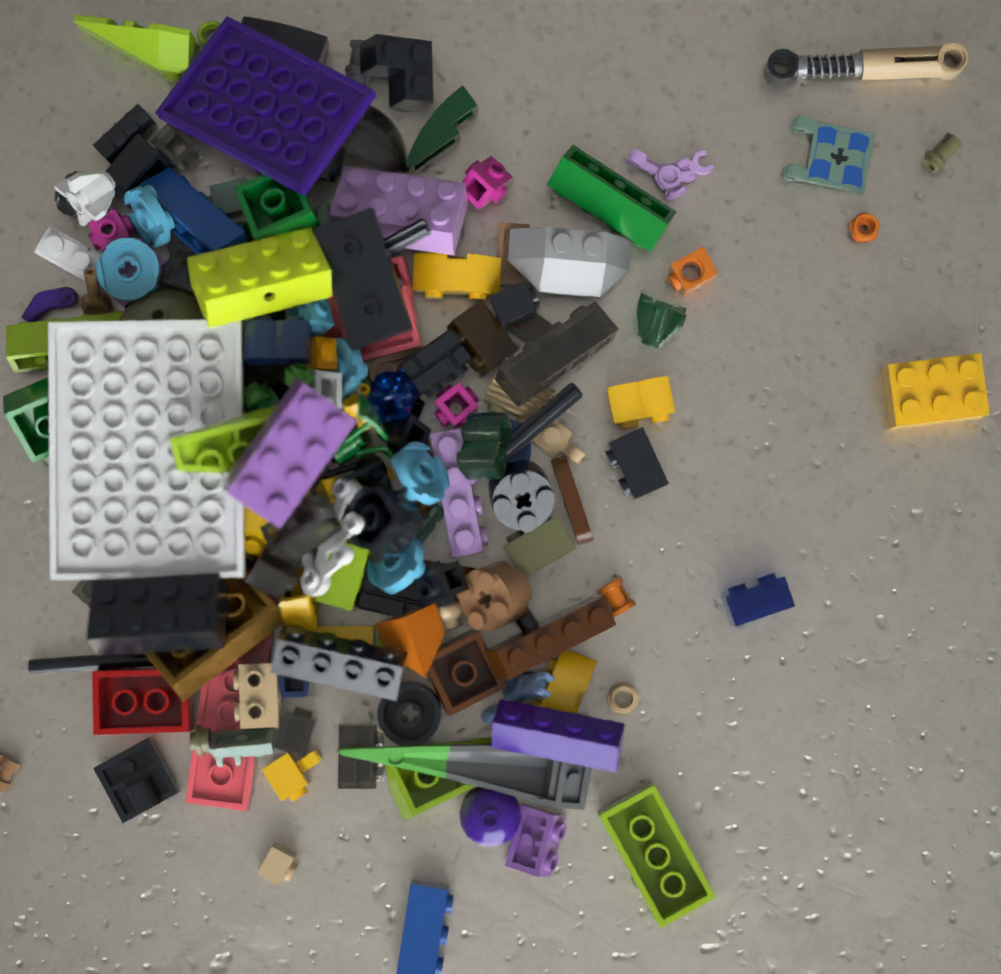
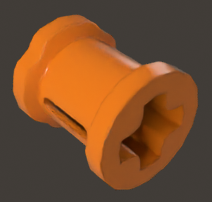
M622 577L611 581L597 590L598 594L603 595L612 610L613 617L636 605V602L630 599L621 584L623 582Z

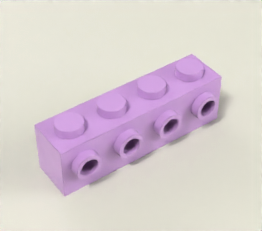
M461 428L430 434L434 457L438 455L442 460L450 481L449 488L444 491L446 496L442 498L452 558L484 553L482 546L488 545L485 527L479 528L477 515L483 514L480 496L473 497L471 485L477 484L474 465L468 466L466 454L471 453L469 436H462Z

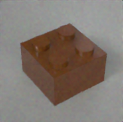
M471 629L441 644L427 673L445 712L449 716L507 688L503 680H496L484 653V650L488 648L478 630Z

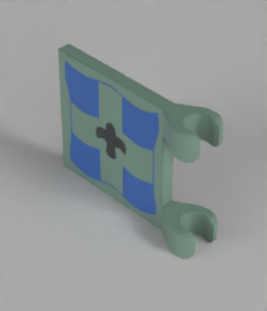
M797 116L792 121L791 130L797 133L812 134L807 166L805 168L796 164H788L783 169V179L864 194L875 133L820 122L805 116Z

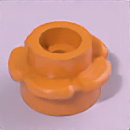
M866 212L859 213L849 224V230L853 233L852 237L861 243L875 240L878 236L877 231L880 229L878 219ZM863 225L867 226L866 231L862 230Z

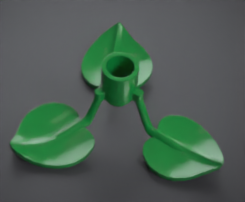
M368 375L361 382L370 387V402L361 391L357 393V417L367 422L358 429H355V424L335 451L333 456L339 464L353 455H356L359 459L367 454L382 452L392 460V457L397 454L387 444L366 449L360 448L365 445L360 434L370 426H373L384 440L388 439L381 420L373 410L377 404L381 409L384 408L383 401L377 388L372 385Z

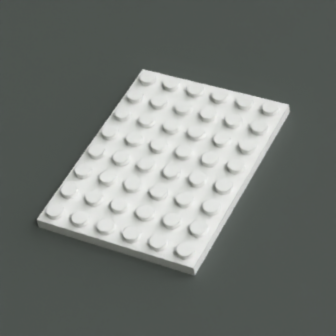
M206 320L48 322L50 580L126 579L219 573L221 578L245 577V505L227 494L221 486L229 473L177 471L169 439L244 414L243 320L210 329Z

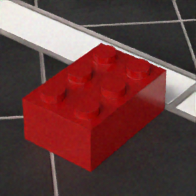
M156 668L92 671L93 735L179 733L195 730L194 694L183 702Z

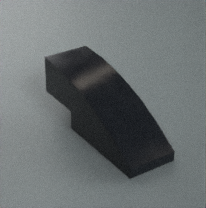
M243 16L242 24L323 64L330 44L327 36L287 24Z

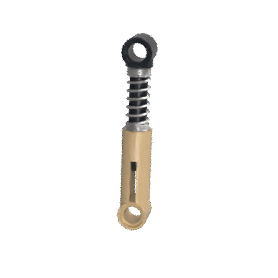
M957 42L946 43L944 46L860 49L859 53H850L849 56H846L844 53L837 56L834 53L832 57H829L827 54L823 57L819 54L815 57H812L810 54L808 56H798L796 53L782 48L771 53L764 66L763 73L766 81L775 87L786 86L788 83L798 79H806L807 76H812L814 79L815 76L823 78V76L829 75V78H831L832 75H837L839 78L840 75L848 77L852 74L854 77H859L860 80L938 77L941 80L948 81L957 77L966 67L969 54L967 49ZM944 56L954 58L956 67L946 65ZM778 62L785 64L788 72L784 74L778 73L774 69L773 64Z

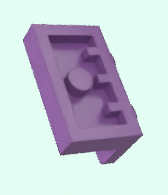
M521 805L520 825L518 831L512 837L505 866L536 877L551 876L558 864L557 851L559 843L566 833V815L550 813L529 805Z

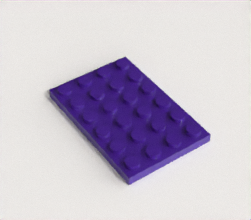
M226 16L155 113L159 119L305 196L374 101L376 94L373 89Z

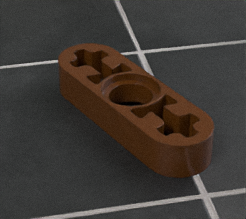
M566 455L550 460L578 545L594 541Z

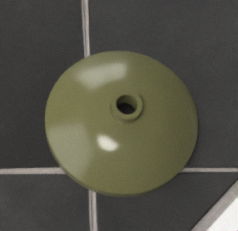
M171 289L154 291L147 297L132 302L119 319V321H154L158 318H162L161 320H205L199 303L194 296L183 291Z

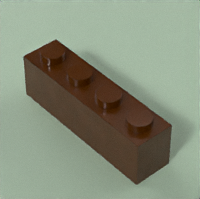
M604 596L591 597L484 650V653L496 680H510L616 625V622Z

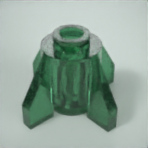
M641 293L637 304V335L642 338L641 343L654 348H659L660 344H667V341L683 327L687 316L685 314L687 308L655 300V298Z

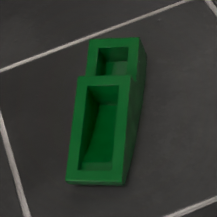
M463 85L433 112L422 127L405 163L410 175L460 141V133L456 128L478 113L476 102Z

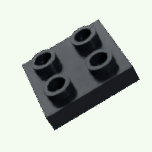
M151 737L93 768L122 823L180 792Z

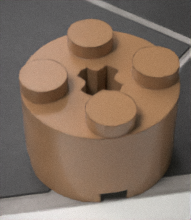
M497 561L473 570L465 576L469 590L457 594V597L470 627L474 630L493 631L518 621L527 614L529 610L527 609L528 601L532 599V590L527 576L520 568H514L507 564L509 562Z

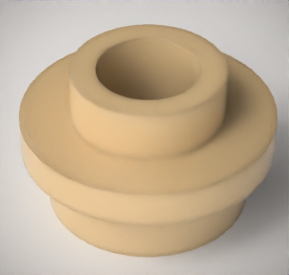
M620 682L610 688L607 701L613 711L627 714L636 708L639 696L637 690L631 684ZM621 692H626L629 696L625 704H620L617 701V696Z

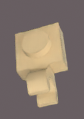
M556 420L531 440V442L553 459L557 458L561 452L578 466L585 457L584 452L569 442L574 434Z

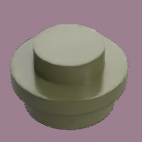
M196 725L195 732H190V747L192 751L197 752L198 757L209 753L208 747L212 733L210 727L203 728L202 725Z

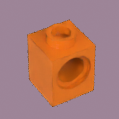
M704 246L670 264L668 268L670 274L667 275V278L675 291L680 290L684 296L716 278L718 271ZM685 266L695 267L698 271V278L694 280L685 278L682 268Z

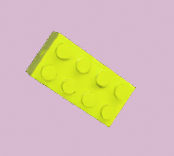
M311 227L187 258L191 287L209 329L332 297L331 269Z

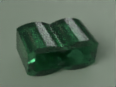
M505 412L469 413L466 423L462 425L461 429L464 442L461 451L456 456L457 468L467 480L503 479L507 466V450L512 437L511 420Z

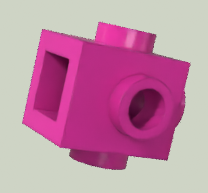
M490 156L482 162L479 160L473 162L465 171L467 176L462 182L466 183L467 199L480 210L491 201L495 204L498 203L508 193L509 190L506 186L513 177L500 162Z
M108 209L106 215L102 218L88 223L92 231L88 234V237L97 251L101 249L104 252L106 250L105 247L117 239L134 238L132 232L135 229L128 215L122 216L116 209ZM113 228L112 233L104 234V232Z
M460 382L453 387L449 384L436 394L438 399L435 401V408L437 411L434 412V415L444 427L450 425L453 430L459 426L465 429L477 419L475 413L479 409L477 404L479 399L469 386L464 388ZM453 404H459L462 407V412L453 414L450 407Z

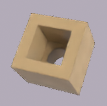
M275 842L257 875L277 886H280L284 879L290 881L298 867V864L293 862L297 854Z

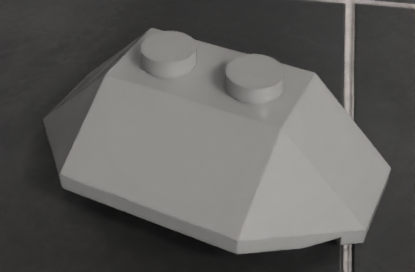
M558 227L510 229L507 261L516 268L538 293L599 298L629 272L631 240L608 232Z

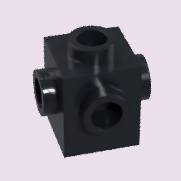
M440 560L427 564L423 575L413 580L423 607L432 603H436L437 608L455 602L454 595L469 590L459 560L442 565Z

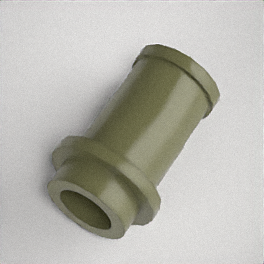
M947 133L932 151L925 153L923 164L934 173L938 170H944L945 163L962 147L961 141L955 135Z

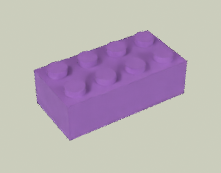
M297 378L221 486L227 494L280 529L357 421Z

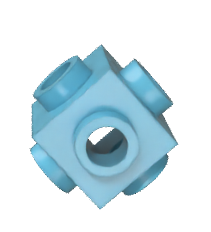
M327 298L284 309L286 316H301L313 327L312 338L316 336L322 337L325 332L335 325L331 306Z

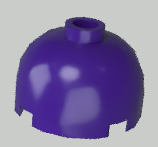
M475 787L469 791L463 799L459 811L460 825L466 836L474 843L486 847L500 846L511 840L518 831L521 821L520 804L515 796L481 787Z

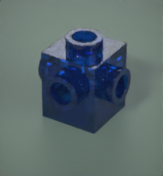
M404 369L393 372L385 371L375 377L367 399L381 422L384 423L410 415L413 403L417 397V388L415 383L408 378Z

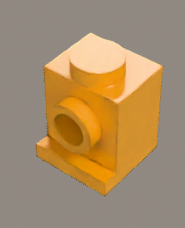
M317 336L312 338L311 365H307L311 368V371L331 372L338 370L335 338Z

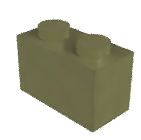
M549 516L543 524L526 534L523 531L511 534L506 537L508 544L503 546L514 568H520L526 576L576 549L558 516L553 519Z

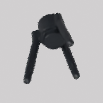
M374 455L366 460L362 458L354 463L324 471L318 475L315 481L354 470V472L342 478L343 482L346 483L357 479L362 486L367 485L372 488L379 485L383 476H388V470L384 461L379 456ZM349 505L345 508L342 520L348 513L353 511L349 510Z

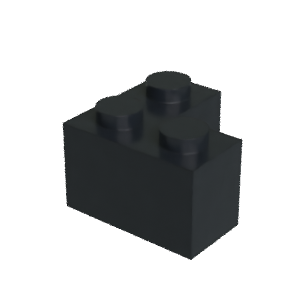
M375 34L360 43V74L388 77L389 108L418 111L434 102L432 41Z

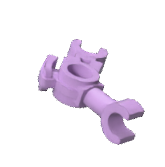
M633 148L626 160L628 165L653 175V180L656 181L658 187L666 191V200L682 196L688 188L683 186L679 189V186L682 183L696 180L694 174L706 175L714 168L713 164L701 167L698 163V159L706 155V150L696 152L691 161L687 157L673 164L662 163L660 166L648 159L647 155L642 151Z

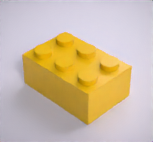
M981 353L888 364L881 368L889 430L978 419L990 415Z

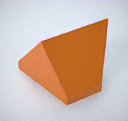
M436 603L422 606L375 623L383 647L392 646L408 653L405 666L425 678L446 632Z

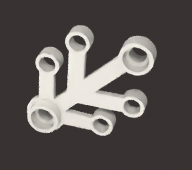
M339 478L335 481L332 491L336 500L326 529L323 522V509L321 507L308 504L303 509L302 519L311 524L318 548L317 556L314 558L312 552L313 540L311 537L300 533L292 541V549L300 553L305 569L301 578V587L306 595L314 597L326 593L331 583L330 575L341 566L349 564L354 557L353 548L343 543L352 535L362 531L364 518L353 512L348 513L343 520V527L340 530L338 528L346 505H350L355 494L362 489L360 482L356 480L345 483L342 478ZM330 553H332V559L327 562Z

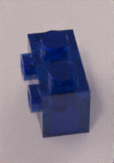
M771 573L757 578L759 584L747 588L746 584L742 583L728 588L729 594L721 598L731 626L737 627L795 607L785 576L776 578L775 573Z

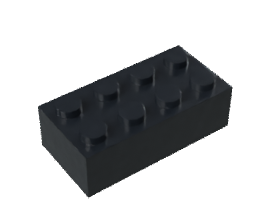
M219 573L93 580L86 640L98 656L224 648L228 588Z

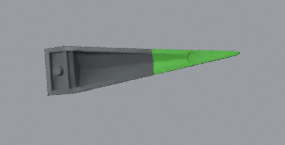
M492 743L344 747L337 749L338 753L343 756L442 777L554 808L584 810L591 774V767L492 748Z

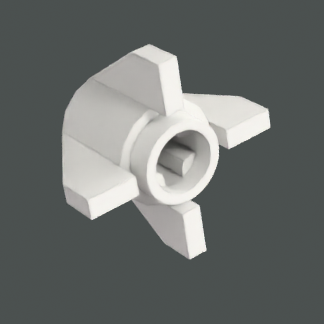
M97 169L75 173L70 178L63 179L55 185L56 191L65 198L67 197L71 206L77 211L79 224L83 227L93 219L97 221L106 215L115 196L114 188L116 187L113 178L107 172L102 173Z

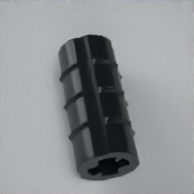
M137 103L129 112H125V115L117 123H114L106 133H103L93 146L112 164L137 133L141 137L147 136V133L157 123Z

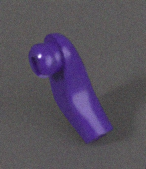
M71 287L41 291L32 298L21 318L27 322H37L50 309L74 306L78 300V294Z

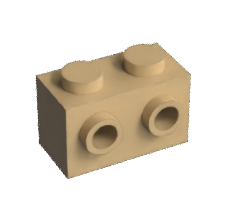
M272 662L239 664L238 671L233 673L234 689L239 690V702H235L234 716L235 721H240V729L280 727L282 725L281 693L278 686L279 675L271 673Z

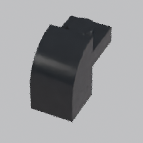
M397 387L387 413L377 414L385 428L388 439L384 440L375 429L377 437L392 447L397 453L411 442L426 444L431 429L419 420L425 402L421 398H416L407 387Z

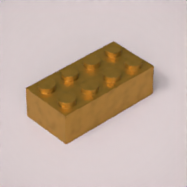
M246 570L245 577L222 578L228 588L224 648L145 653L183 702L284 623L277 606Z

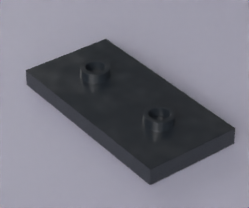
M369 208L314 228L316 240L331 269L332 290L351 349L358 350L414 330L375 209Z

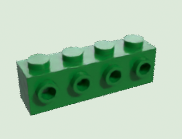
M572 145L562 156L547 183V186L554 189L556 194L563 198H568L580 206L585 213L594 215L605 222L611 230L622 233L631 239L636 246L645 248L649 252L653 250L677 211L575 145Z

